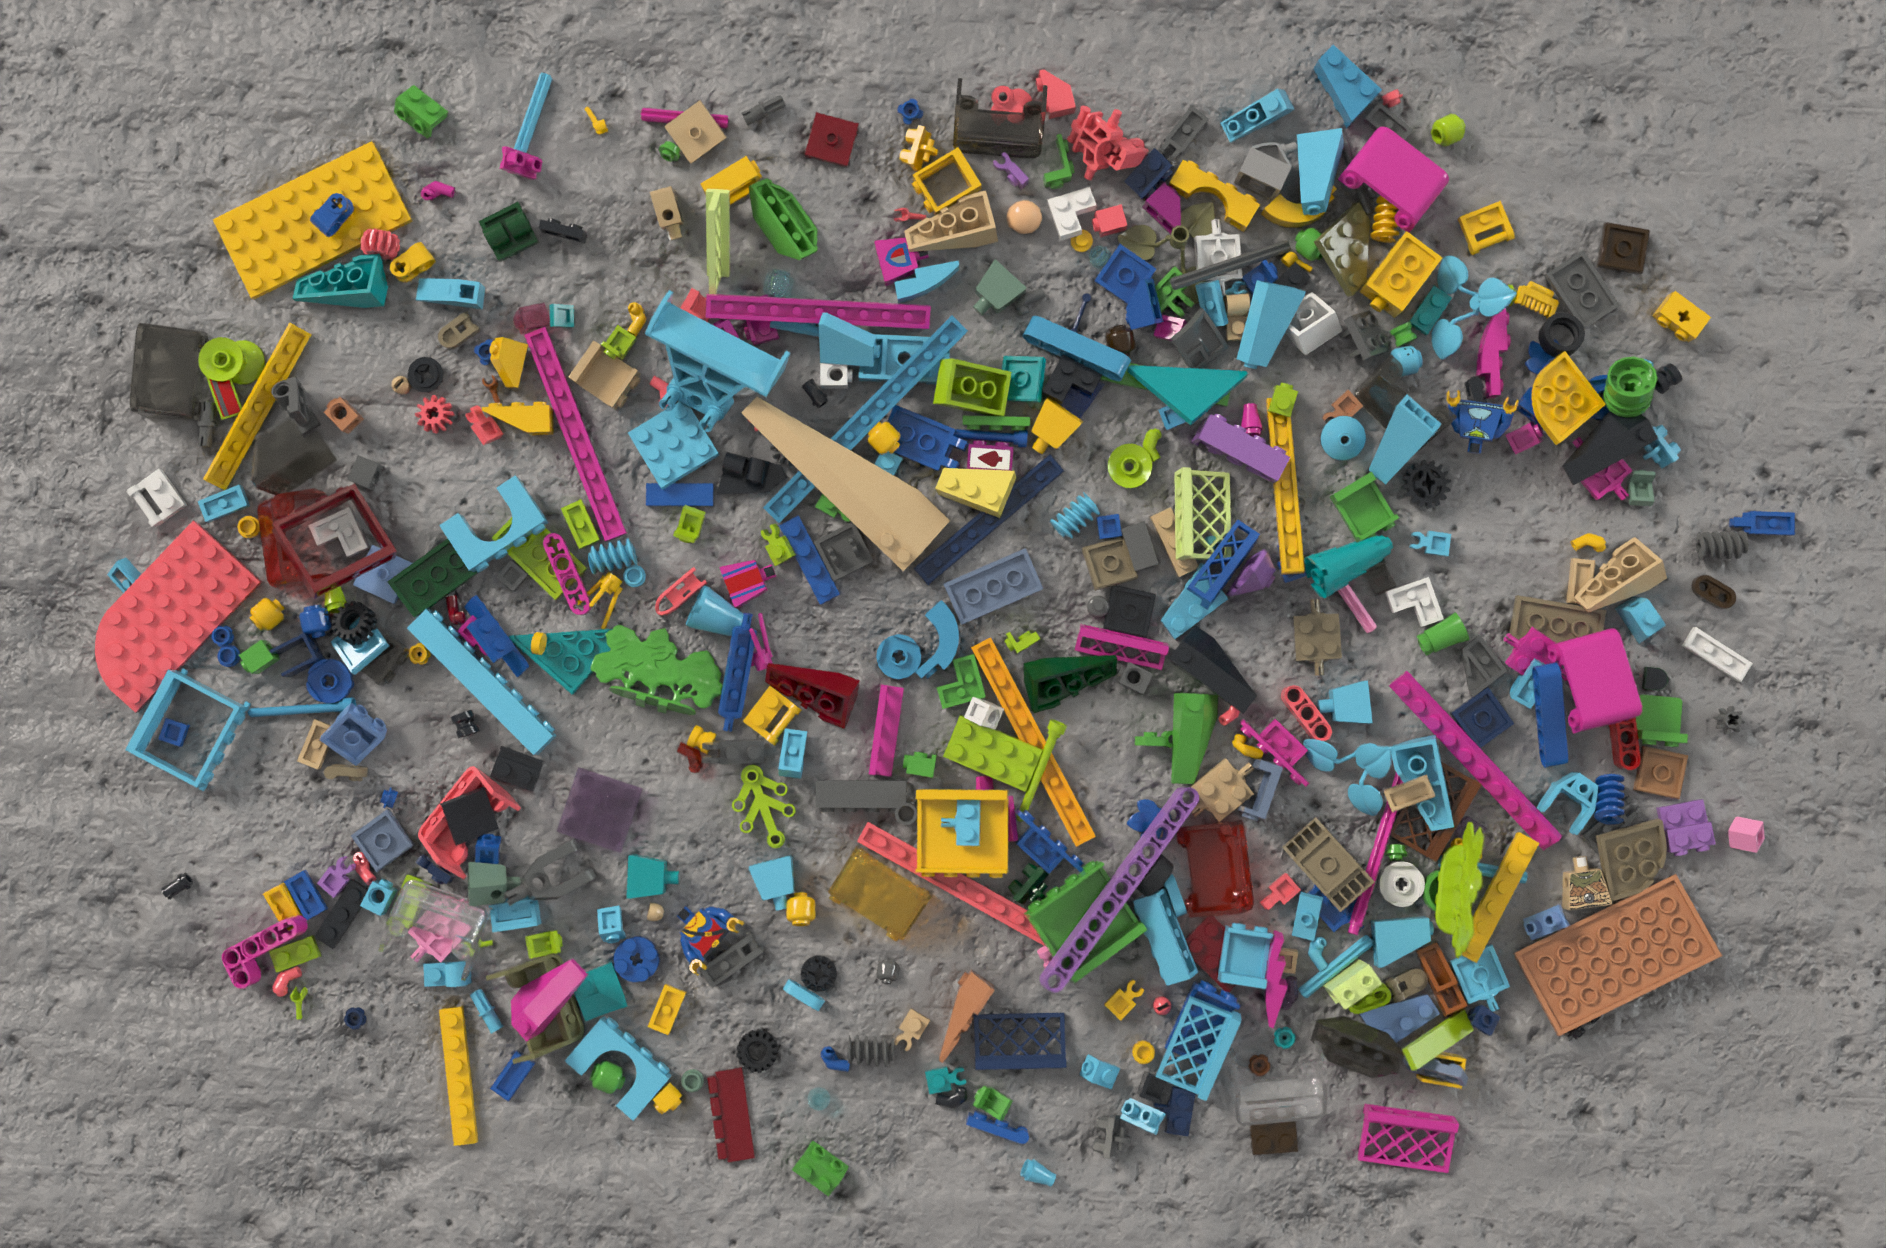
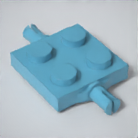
M1492 944L1486 945L1477 963L1464 956L1449 961L1467 1004L1478 1000H1486L1492 1012L1500 1009L1494 996L1500 991L1509 988L1510 985Z

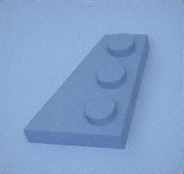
M1422 994L1397 1003L1387 1004L1359 1015L1381 1049L1385 1051L1440 1013L1427 994Z

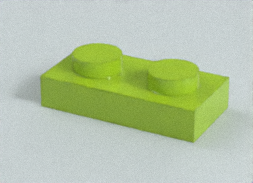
M582 499L561 508L580 550L601 541Z
M314 935L269 951L276 973L321 957Z

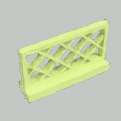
M706 190V243L709 294L717 293L721 277L730 276V190Z
M1182 467L1174 472L1176 560H1208L1214 552L1212 547L1218 541L1221 543L1222 537H1225L1231 529L1230 473L1199 471ZM1192 476L1200 477L1205 483L1199 490L1193 485ZM1215 478H1223V488L1220 491L1211 483ZM1206 486L1215 494L1210 501L1201 493ZM1196 496L1205 504L1199 512L1193 506V499ZM1217 498L1224 504V509L1220 513L1212 505ZM1207 508L1216 516L1210 523L1201 515ZM1197 518L1205 526L1200 533L1193 528V522ZM1217 520L1224 525V532L1221 535L1212 527ZM1207 530L1216 537V540L1211 545L1202 537ZM1197 540L1206 548L1202 554L1194 553V543ZM1231 546L1224 547L1225 555H1223V558L1231 557Z

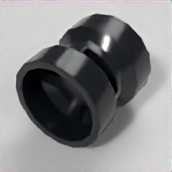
M1669 363L1662 368V371L1656 372L1657 382L1655 390L1663 394L1669 390L1671 385H1677L1682 381V375L1675 365Z
M473 710L451 717L453 724L457 727L456 734L458 739L480 731L478 725L474 723L473 719L475 716Z

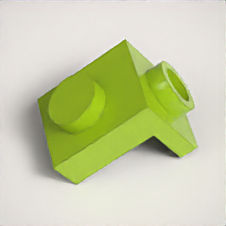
M617 325L607 341L601 343L602 347L605 348L603 353L613 360L616 357L623 360L637 338Z
M1280 383V386L1275 385L1268 411L1285 417H1291L1298 391L1293 390L1294 386L1286 383Z
M685 505L673 536L679 538L684 543H695L700 536L706 512Z
M557 930L525 936L529 959L551 953H561L563 942Z

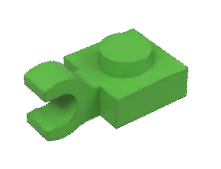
M1164 731L1159 737H1157V732H1144V737L1135 736V745L1172 748V743H1169L1168 738L1170 735H1173V731Z

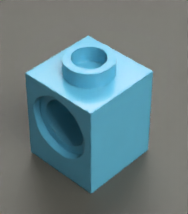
M381 878V880L372 881L360 906L379 916L385 915L398 889L394 888V884L386 879ZM378 890L383 891L385 895L382 902L376 898Z

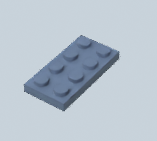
M1026 548L944 583V587L961 625L1043 590Z

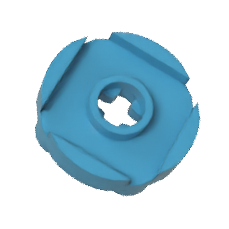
M897 634L881 642L876 658L879 668L885 675L893 679H903L910 677L918 670L921 663V652L919 646L912 638ZM899 650L903 651L902 655L905 656V660L896 663L895 658L892 657L893 653H898Z

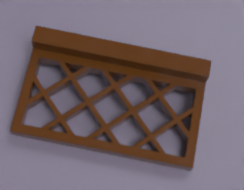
M1443 762L1442 767L1445 780L1450 792L1448 796H1451L1453 803L1451 813L1454 827L1430 831L1429 826L1424 820L1427 831L1414 834L1411 821L1424 818L1420 816L1410 819L1407 810L1408 806L1401 810L1390 833L1391 837L1433 862H1437L1482 785L1480 782L1467 777ZM1447 771L1450 772V773H1452V774H1454V775L1448 776ZM1459 777L1466 781L1462 790L1452 791L1449 779ZM1460 793L1457 799L1455 800L1454 794ZM1406 814L1407 820L1401 821L1403 816ZM1408 822L1411 832L1410 836L1401 837L1394 833L1399 824ZM1437 832L1432 839L1431 833ZM1428 834L1430 844L1426 851L1417 846L1415 837ZM1412 838V839H1413V843H1411L1410 841H1408V840H1406V839Z

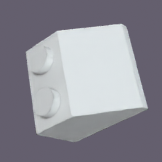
M1311 292L1303 298L1285 333L1294 346L1304 355H1307L1342 332V328L1336 312Z

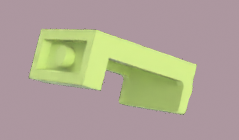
M1357 959L1324 984L1323 987L1335 1004L1340 1003L1344 1009H1347L1380 986L1381 981L1369 964Z

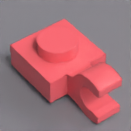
M478 405L470 408L471 412L465 415L470 423H474L471 428L483 445L498 440L503 436V432L492 416L486 418Z
M1284 873L1268 887L1272 893L1266 896L1260 904L1265 910L1272 908L1278 901L1285 905L1301 889L1287 873Z

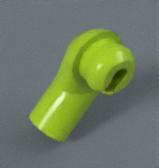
M1156 428L1147 431L1142 444L1143 448L1149 453L1152 463L1161 458L1156 449V444L1162 434Z

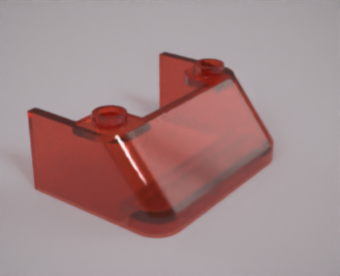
M312 488L280 493L259 504L257 513L268 583L272 587L282 589L305 585L273 534L272 524L280 519V516L291 514L295 508V501L319 498L325 495V492ZM322 573L310 576L315 583L331 574Z

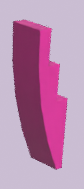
M1275 930L1273 931V939L1270 942L1265 979H1267L1265 1003L1270 1028H1274L1287 990L1286 979L1281 978L1286 962L1284 956L1279 955L1284 937L1282 932Z

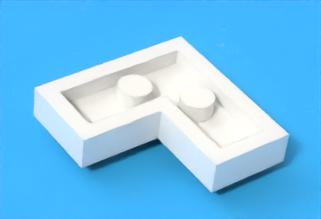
M1090 187L1047 200L1061 241L1082 235L1077 215L1097 210Z
M351 507L308 525L317 546H322L339 538L347 557H352L369 549V545Z
M1429 577L1385 592L1392 613L1413 606L1421 627L1444 619Z

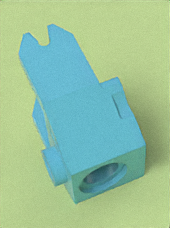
M1571 772L1558 781L1551 783V786L1540 800L1537 809L1540 812H1545L1558 794H1565L1582 807L1580 814L1569 830L1573 835H1578L1595 812L1598 785L1581 773Z

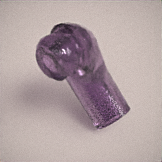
M1295 976L1285 978L1287 990L1281 1005L1283 1010L1290 1009L1298 999L1297 977Z

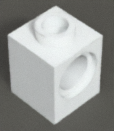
M820 363V385L822 389H848V383H852L853 380L852 369H848V365ZM834 371L843 373V377L839 381H834L830 378Z
M972 697L964 718L980 726L996 729L1004 708L987 700Z

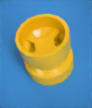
M695 725L687 745L692 748L698 746L701 752L708 754L710 750L702 749V743L714 742L717 734L711 731L703 732L702 727Z

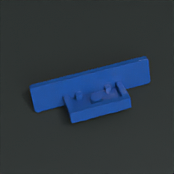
M477 595L472 597L465 605V609L470 616L473 615L477 620L471 622L467 629L493 663L503 658L516 677L521 676L529 668L525 657L521 655L512 640L506 635L498 621L494 619Z
M1019 809L1015 811L1030 826L1016 841V844L1047 873L1050 874L1063 858L1069 861L1079 872L1084 871L1081 867L1084 863L1075 854L1070 857L1065 852L1068 848L1059 840L1054 842L1049 837L1052 833L1042 824L1040 827L1036 826L1033 823L1035 818L1026 809L1023 813Z

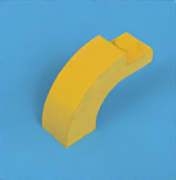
M1334 185L1332 188L1328 204H1330L1335 198L1333 194L1337 190V188ZM1279 194L1264 208L1261 215L1276 225L1298 228L1316 222L1326 212L1317 215H1303L1301 204L1290 202Z

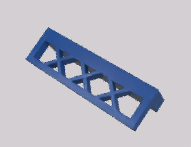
M1240 520L1235 522L1187 588V590L1202 599L1200 605L1207 610L1255 546L1260 536L1258 532ZM1237 528L1248 534L1245 540H1235L1234 532ZM1233 546V557L1223 558V547ZM1221 563L1222 572L1211 575L1209 566ZM1208 580L1210 588L1206 594L1195 587L1198 581Z

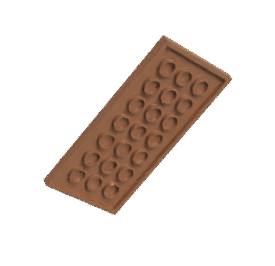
M1676 874L1513 953L1557 1036L1573 1030L1722 956Z

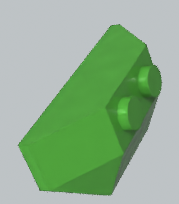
M768 178L749 186L753 218L778 254L802 260L817 252V228L791 192L772 183Z

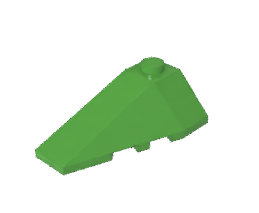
M1174 693L1171 783H1195L1217 720V695Z

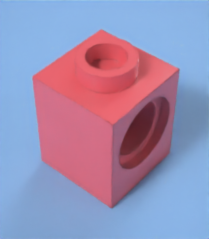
M1122 204L1095 212L1092 225L1094 231L1099 232L1100 237L1126 231L1128 225Z

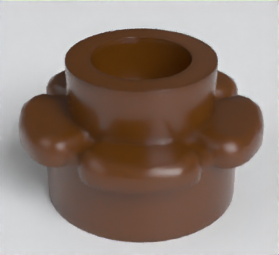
M1263 1054L1253 1055L1249 1059L1250 1064L1248 1068L1251 1073L1261 1077L1269 1072L1271 1064L1268 1062L1267 1056Z

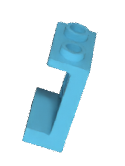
M1232 922V926L1225 925L1218 980L1224 983L1266 989L1267 979H1265L1270 940L1273 939V934L1268 932V928L1254 926L1253 930L1246 929V925Z

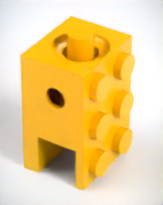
M1406 231L1359 292L1372 301L1370 306L1378 312L1384 310L1396 318L1405 309L1441 261L1442 257Z

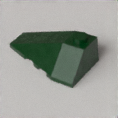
M1116 655L1053 657L1023 663L1024 684L1033 713L1055 708L1061 705V700L1070 695L1073 698L1079 695L1078 691L1087 686L1094 687L1117 675Z

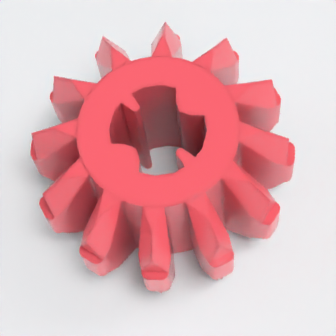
M367 229L361 238V250L366 255L379 254L384 260H392L397 257L400 249V239L398 236L383 229Z
M432 395L431 401L425 397L423 398L425 405H417L421 409V412L415 413L416 417L421 418L417 423L419 426H424L426 432L432 429L433 433L438 434L439 427L442 431H446L445 424H453L448 417H453L455 413L449 411L452 408V404L446 403L444 397L438 399L437 396ZM433 411L439 413L437 418L431 416Z

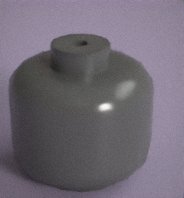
M889 960L879 962L877 965V978L883 980L882 983L891 984V981L898 979L899 965Z

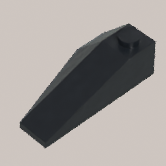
M1611 411L1608 412L1601 419L1602 421L1589 433V436L1581 446H1578L1562 465L1572 485L1585 480L1657 440L1658 437L1648 419L1642 414L1626 418L1618 416Z

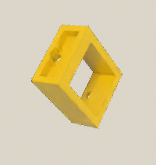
M959 147L914 173V182L911 183L917 195L922 194L925 201L923 204L928 213L933 212L934 215L939 214L940 210L944 207L949 208L956 204L961 197L981 191L982 186ZM954 162L969 188L937 206L922 181Z
M747 156L700 183L705 196L707 189L730 190V205L750 194L749 186L759 182L762 175L755 161L752 160L750 162Z

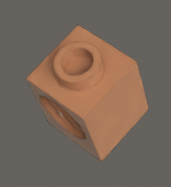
M342 397L331 400L324 411L340 430L347 434L364 420L350 403ZM342 409H346L347 414L345 418L339 419V412Z

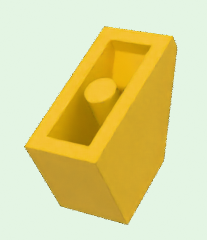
M499 337L495 338L491 343L490 360L505 387L518 388L528 344Z

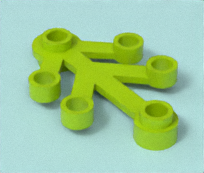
M748 765L741 773V779L744 783L738 798L732 802L734 811H743L746 807L745 800L751 789L753 790L755 799L745 820L740 823V830L743 833L751 832L754 828V820L760 810L769 833L767 836L768 845L772 848H780L785 843V835L777 830L769 806L781 811L785 817H792L796 812V808L793 804H785L764 794L761 785L774 790L778 796H784L788 792V786L783 782L778 783L764 777L763 771L759 766ZM750 772H754L756 774L755 780H750L748 778V774ZM779 785L785 787V792L782 794L777 791ZM736 801L743 803L742 809L735 807ZM787 806L793 808V813L790 815L785 813ZM744 822L750 823V830L743 829ZM777 835L780 838V841L777 844L773 843L771 840L772 836Z

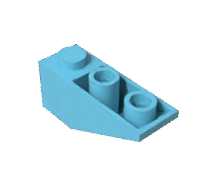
M1277 88L1222 121L1221 125L1229 141L1233 142L1277 121L1295 109L1286 91Z
M419 278L416 301L483 309L486 287L476 281Z

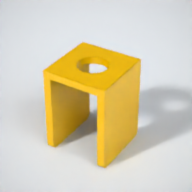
M1442 1052L1436 1056V1058L1454 1060V1064L1461 1066L1465 1071L1466 1059L1464 1057L1447 1052ZM1416 1074V1078L1422 1082L1462 1089V1085Z

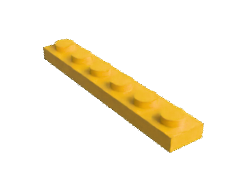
M1520 832L1516 833L1473 915L1474 935L1466 951L1462 952V956L1474 963L1478 962L1539 842Z
M464 1006L443 1008L439 1010L453 1143L454 1146L474 1144L478 1142Z

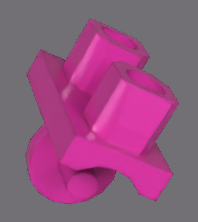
M507 146L502 147L503 158L499 169L531 180L536 179L537 173L541 172L542 159Z

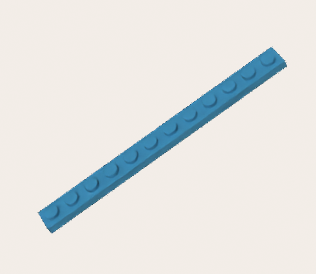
M951 315L831 439L852 450L968 330ZM798 471L763 508L780 523L815 486Z

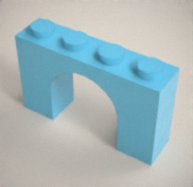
M513 476L497 487L512 513L510 530L501 539L491 542L479 539L460 513L439 525L469 571H483L489 566L488 562L494 558L496 560L503 558L508 554V549L513 546L515 548L521 546L527 541L526 537L532 533L534 535L539 534L545 530L546 527L544 525L549 523L517 476Z
M603 1016L566 1058L565 1062L582 1076L595 1060L607 1051H621L627 1054L635 1064L636 1080L632 1088L616 1106L631 1120H634L672 1075L669 1073L670 1069L664 1063H657L652 1058L653 1054L647 1048H640L635 1044L636 1040L628 1032L623 1033L617 1028L619 1025L615 1020Z

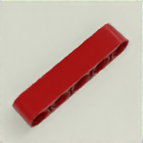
M1635 717L1609 725L1613 762L1619 769L1633 770L1640 764L1641 758ZM1623 732H1626L1628 735V740L1625 743L1620 738ZM1626 754L1631 759L1627 766L1623 762V757Z

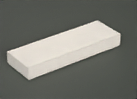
M1697 627L1692 628L1682 644V647L1737 682H1742L1753 664Z

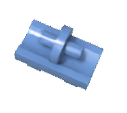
M1561 904L1523 919L1524 928L1531 940L1570 926L1563 914Z

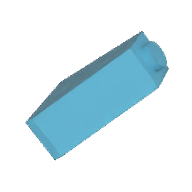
M822 313L819 321L820 363L873 367L876 358L880 357V345H877V336L829 313Z
M1425 916L1370 920L1371 935L1374 942L1372 946L1374 965L1378 968L1385 967L1430 942L1431 935L1434 933L1432 921L1429 922V918Z

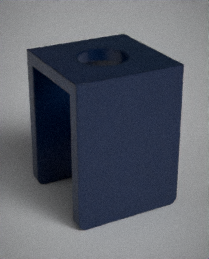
M302 633L269 650L271 654L279 655L305 642L312 655V658L281 673L282 677H293L310 668L316 662L325 659L315 638H312L307 633Z

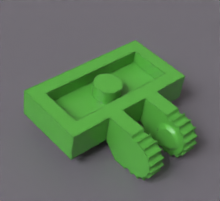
M1175 266L1155 288L1161 314L1170 307L1182 318L1185 313L1174 303V300L1179 296L1187 306L1192 307L1195 303L1183 292L1188 286L1177 290L1172 289L1170 280L1183 274Z

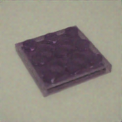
M578 767L556 832L622 853L643 788Z

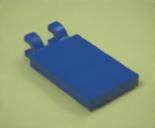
M898 405L893 407L887 422L901 434L898 441L900 446L893 453L938 472L941 466L959 468V462L949 458L953 447L965 452L968 443L954 436L956 429Z

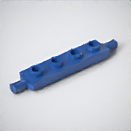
M743 613L742 625L733 627L718 710L719 715L725 718L723 730L727 732H732L734 719L741 718L755 646L749 631L752 628L750 627L753 616L751 613Z

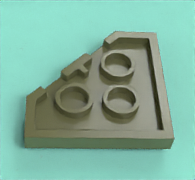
M1359 202L1351 205L1314 241L1347 297L1353 296L1366 283L1370 219Z

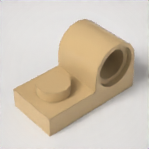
M1249 294L1225 295L1224 305L1229 322L1225 325L1226 341H1241L1250 309Z

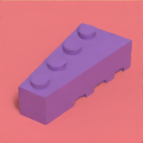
M1211 414L1202 420L1191 441L1192 444L1198 446L1199 443L1206 445L1208 452L1214 455L1222 456L1225 454L1229 462L1238 466L1245 464L1247 465L1245 468L1247 471L1272 483L1279 480L1290 459L1289 456L1285 455L1286 451L1278 446L1272 448L1265 444L1266 440L1262 437L1248 435L1245 428L1236 424L1232 426L1226 423L1227 419L1219 414L1214 416Z

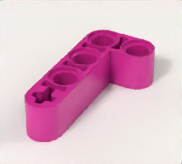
M301 915L289 917L227 948L222 954V962L234 986L243 989L259 982L261 971L255 959L304 934L308 927L307 920ZM293 926L294 929L288 932L286 928ZM272 933L276 935V941L273 939ZM254 943L257 945V950L253 946ZM235 952L238 954V960L235 957Z

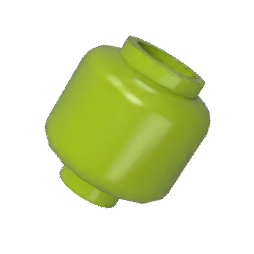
M1448 114L1436 120L1431 130L1432 139L1435 143L1444 147L1462 140L1465 135V122L1456 114Z

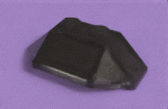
M1345 1016L1318 1019L1310 1039L1329 1062L1370 1078L1398 1074L1405 1056L1403 1050L1387 1032Z

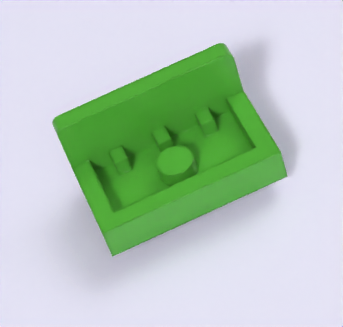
M412 85L399 95L395 101L394 113L397 117L404 120L417 133L422 134L427 139L431 137L432 129L447 118L448 115L446 109L415 85Z
M812 1141L792 1170L829 1197L841 1182L849 1167L822 1146Z

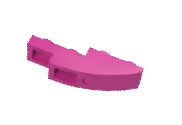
M1506 308L1499 314L1491 316L1484 329L1478 349L1476 376L1485 377L1486 399L1496 398L1503 391V379H1500V370L1502 369L1503 362L1499 354L1506 352L1511 342L1510 335L1507 334L1510 317L1509 313L1506 312Z

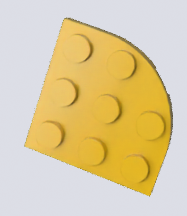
M1565 351L1539 372L1533 384L1532 407L1534 414L1555 445L1561 443L1606 405Z

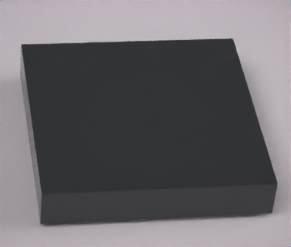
M1117 585L1112 586L1108 601L1110 608L1105 615L1103 629L1147 638L1156 594Z
M484 787L440 803L456 846L499 829Z

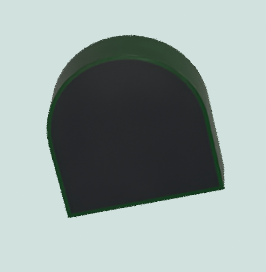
M1644 667L1642 689L1661 690L1667 685L1668 676L1663 669Z

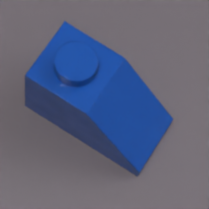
M1153 279L1140 281L1126 307V321L1131 330L1163 322Z

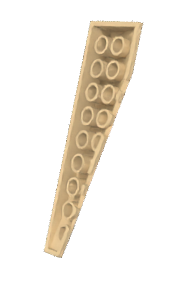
M756 397L741 412L902 571L924 551L950 522L915 487L784 413L763 399Z

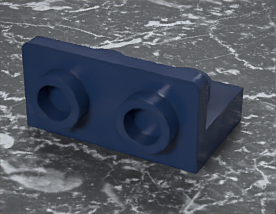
M1154 148L1124 182L1144 200L1157 190L1156 186L1161 181L1166 182L1174 173L1172 169L1175 166Z

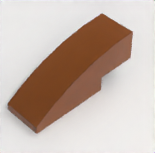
M1436 942L1416 951L1423 971L1427 975L1429 985L1445 1018L1466 1009L1468 1005L1457 986L1458 982L1438 943Z

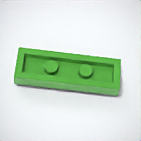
M963 415L962 425H967V429H980V425H989V430H1003V426H1012L1011 430H1025V426H1030V417Z

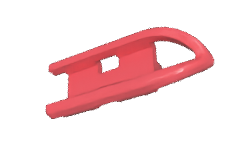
M694 567L658 597L655 604V610L658 615L663 616L674 612L707 584L705 580L700 582L693 574L696 571ZM683 582L685 585L680 590H677L676 587ZM688 590L691 591L685 597H683V594H685ZM666 596L673 607L661 612L659 605Z

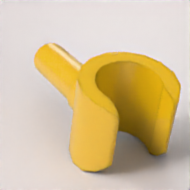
M587 106L584 110L590 117L596 133L603 134L608 132L605 120L597 121L592 110Z
M1288 252L1281 258V262L1287 267H1291L1296 262L1308 272H1311L1313 268L1298 259L1294 252Z

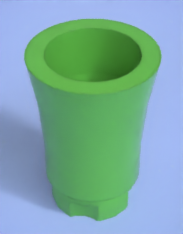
M1456 612L1435 626L1423 631L1424 633L1416 636L1417 642L1426 656L1432 652L1436 653L1444 648L1469 640L1467 630Z

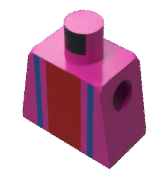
M756 560L719 567L735 608L743 606L768 591L764 581L776 577L772 564L759 568Z

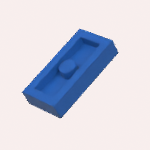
M303 870L284 881L306 920H310L328 909L307 870Z

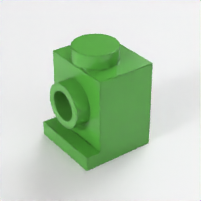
M914 751V756H904L903 768H907L906 773L933 777L936 755L932 754V758H927V753Z

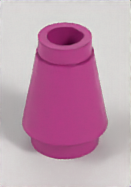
M1245 404L1243 406L1241 427L1247 430L1246 433L1252 437L1254 435L1261 436L1263 427L1257 404Z

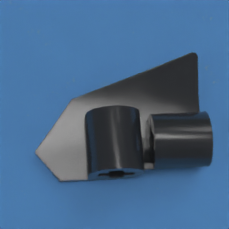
M727 452L723 462V474L717 494L767 493L786 479V476L779 464Z

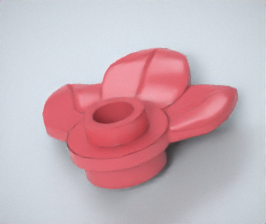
M1003 85L996 87L991 95L993 102L990 111L991 118L997 126L1001 125L1006 119L1013 124L1022 125L1025 118L1023 107L1032 103L1031 96L1021 88L1011 90ZM1002 92L1007 96L1005 101L999 99V94Z

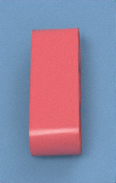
M1299 686L1285 687L1281 692V699L1311 739L1327 741L1332 735V728L1310 698ZM1291 689L1295 690L1298 694V698L1294 702H1291L1287 696ZM1305 707L1311 710V717L1308 720L1303 719L1301 716V711ZM1319 725L1325 729V734L1321 738H1318L1315 734V729Z

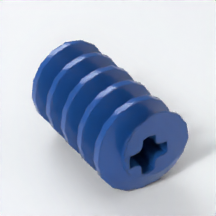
M1605 774L1595 779V784L1598 785L1594 817L1598 822L1614 825L1624 821L1618 817L1624 815V810L1620 809L1624 806V802L1620 800L1625 797L1624 793L1620 792L1625 789L1624 785L1621 784V782L1625 781L1624 776Z

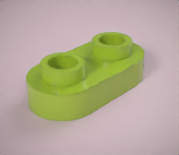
M1381 983L1380 986L1348 1009L1354 1014H1361L1382 1007L1390 1001L1391 992L1384 983Z

